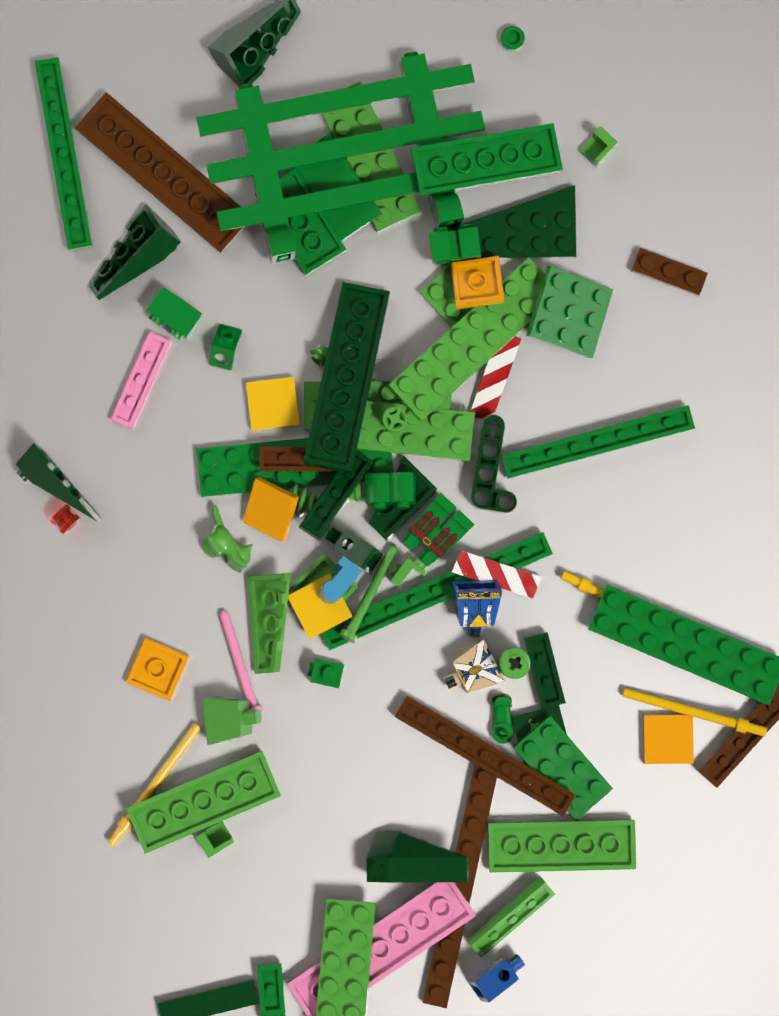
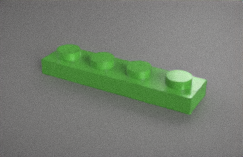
M539 877L485 925L475 931L466 940L467 943L482 958L550 900L555 893Z

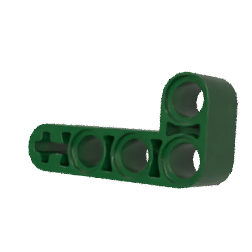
M497 415L487 417L482 426L470 501L472 506L478 510L508 514L515 509L517 499L512 492L495 489L505 430L504 420ZM492 421H496V425L500 427L494 434V438H499V442L493 439H484V436L490 437L491 428L487 427V424L490 425ZM487 444L493 445L496 448V455L493 457L485 456L483 447ZM483 468L490 469L492 472L491 480H481L479 471ZM478 492L486 493L488 496L487 504H477L475 495ZM502 496L510 497L512 500L511 508H501L499 499Z

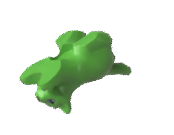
M214 505L212 507V516L215 526L202 542L203 551L212 558L222 556L230 568L241 573L243 568L251 561L253 545H238L229 530L224 527L218 507Z

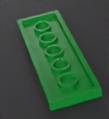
M554 123L411 147L420 197L563 171Z

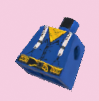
M498 580L452 581L458 622L460 626L468 627V636L480 637L482 635V626H493L495 624L502 596L501 586Z
M518 954L508 961L504 958H499L467 982L480 1001L490 1003L519 980L516 972L526 965ZM500 970H502L503 977L501 980L498 977V973Z

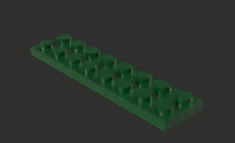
M342 283L303 465L352 474L390 291Z

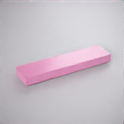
M148 332L110 420L130 429L134 428L172 343L171 340L153 332Z

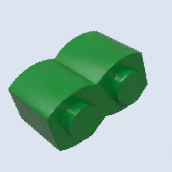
M413 472L365 474L366 505L371 506L372 510H385L386 506L395 505L396 509H410V505L416 504V475Z

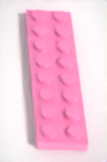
M436 882L374 925L369 988L476 916V913L455 882ZM321 961L287 984L307 1016H316Z

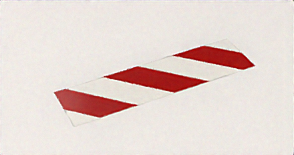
M515 336L488 360L470 412L475 413V417L485 420L487 417L495 414L522 338Z
M462 550L452 570L453 573L477 581L498 580L502 589L532 599L542 579L541 576Z

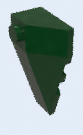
M275 0L225 31L207 48L216 64L238 86L252 84L266 69L263 66L270 55L274 56L278 50L275 47L282 36L288 34L300 15L301 10L296 0Z
M147 204L130 220L126 226L128 232L122 242L117 240L114 245L116 250L110 260L103 262L89 286L97 299L101 300L164 261L181 243L173 229Z
M35 443L32 444L17 461L16 466L19 468L17 474L25 483L30 481L99 523L103 521V518L40 446Z
M376 831L366 857L367 882H469V859L467 856L430 844L426 840L417 839L402 831Z

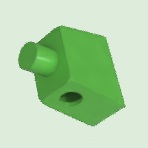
M223 697L203 699L207 745L224 743L251 735L252 724L261 723L262 715L260 710H250L249 701L246 699Z

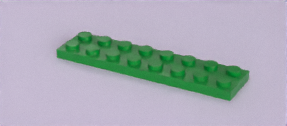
M308 438L196 449L201 497L251 493L255 478L259 477L282 489H292L295 484H298V488L328 485L337 471H259V447H307ZM357 449L358 452L373 461V465L366 474L394 473L392 453Z
M609 585L605 586L588 627L589 631L758 702L770 705L779 683V656Z

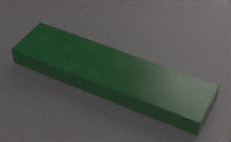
M357 451L352 474L338 471L335 473L300 523L299 529L320 541L373 465V461Z
M250 979L160 1001L157 1004L160 1016H211L256 1005L259 1002L254 980Z

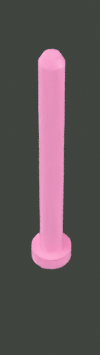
M227 611L220 612L219 617L245 699L249 701L250 710L259 709L262 712V705H257L229 613Z

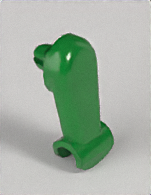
M504 694L496 695L492 698V708H494L492 735L494 740L500 744L510 742L514 736L510 708L512 707V699L509 695Z

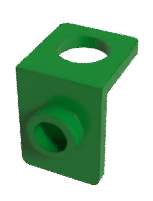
M219 324L211 344L209 365L232 370L235 351L242 334L241 329ZM223 354L228 358V361L220 362L216 359L215 355Z

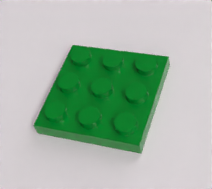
M547 266L526 336L586 358H593L613 289L553 266Z

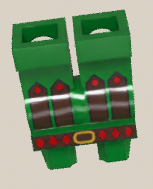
M441 492L408 529L409 533L402 541V544L410 551L419 543L426 548L418 559L427 567L437 559L440 560L475 525L458 510L441 527L440 525L457 508Z

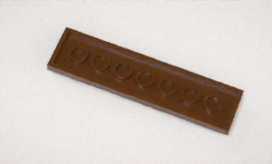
M107 92L75 127L76 131L219 253L222 254L244 229L242 227L220 232L216 212L241 206L218 186L210 184L209 179Z

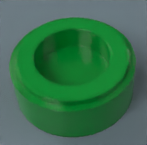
M509 26L502 31L500 41L506 50L517 51L523 46L525 35L519 27Z

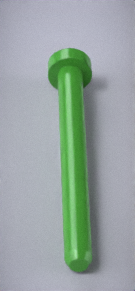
M391 544L388 547L347 629H342L339 636L346 641L355 643L357 639L355 633L398 551L396 545Z

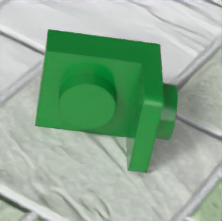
M315 658V663H309L307 676L311 677V683L339 689L344 665Z

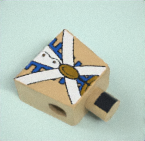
M484 639L452 662L455 672L443 677L449 691L463 684L467 693L505 681Z

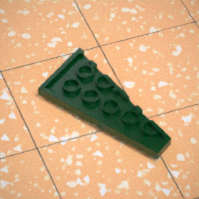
M575 185L464 223L472 224V227H478L481 258L499 256V259L576 258ZM457 226L449 228L448 231L457 230Z

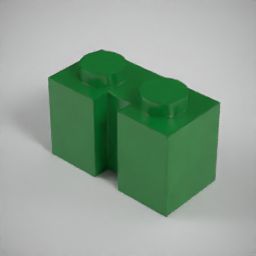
M472 224L458 225L455 231H448L447 227L434 228L433 232L429 233L432 265L481 258L478 227H472Z
M165 287L161 288L146 310L150 314L149 319L158 326L165 324L170 327L169 333L178 340H181L182 337L188 340L204 318L201 312Z

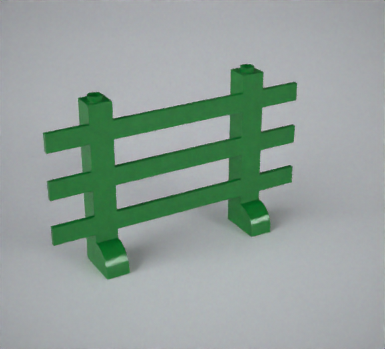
M409 52L400 59L399 66L402 75L400 78L266 104L262 102L259 85L244 84L239 86V89L235 90L234 95L237 105L236 110L196 117L200 137L242 129L247 157L206 164L210 184L252 176L258 204L216 212L220 232L262 224L270 263L294 260L297 249L291 227H289L288 218L419 192L415 173L283 199L278 171L417 144V146L444 142L443 138L485 130L481 111L439 119L433 91L474 84L475 80L471 64L429 72L425 53ZM397 98H407L412 124L273 151L267 124ZM455 191L428 195L435 228H452L461 224L464 214L460 199Z

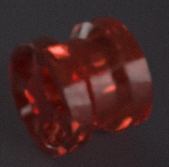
M65 505L50 519V522L53 525H58L60 532L65 535L81 518L78 515H74L71 512V508Z

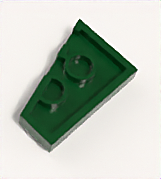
M404 455L396 472H413L416 475V504L410 505V509H396L395 505L386 506L385 510H375L369 524L386 541L438 491Z

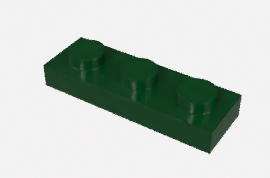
M548 632L524 638L541 708L545 709L565 704Z

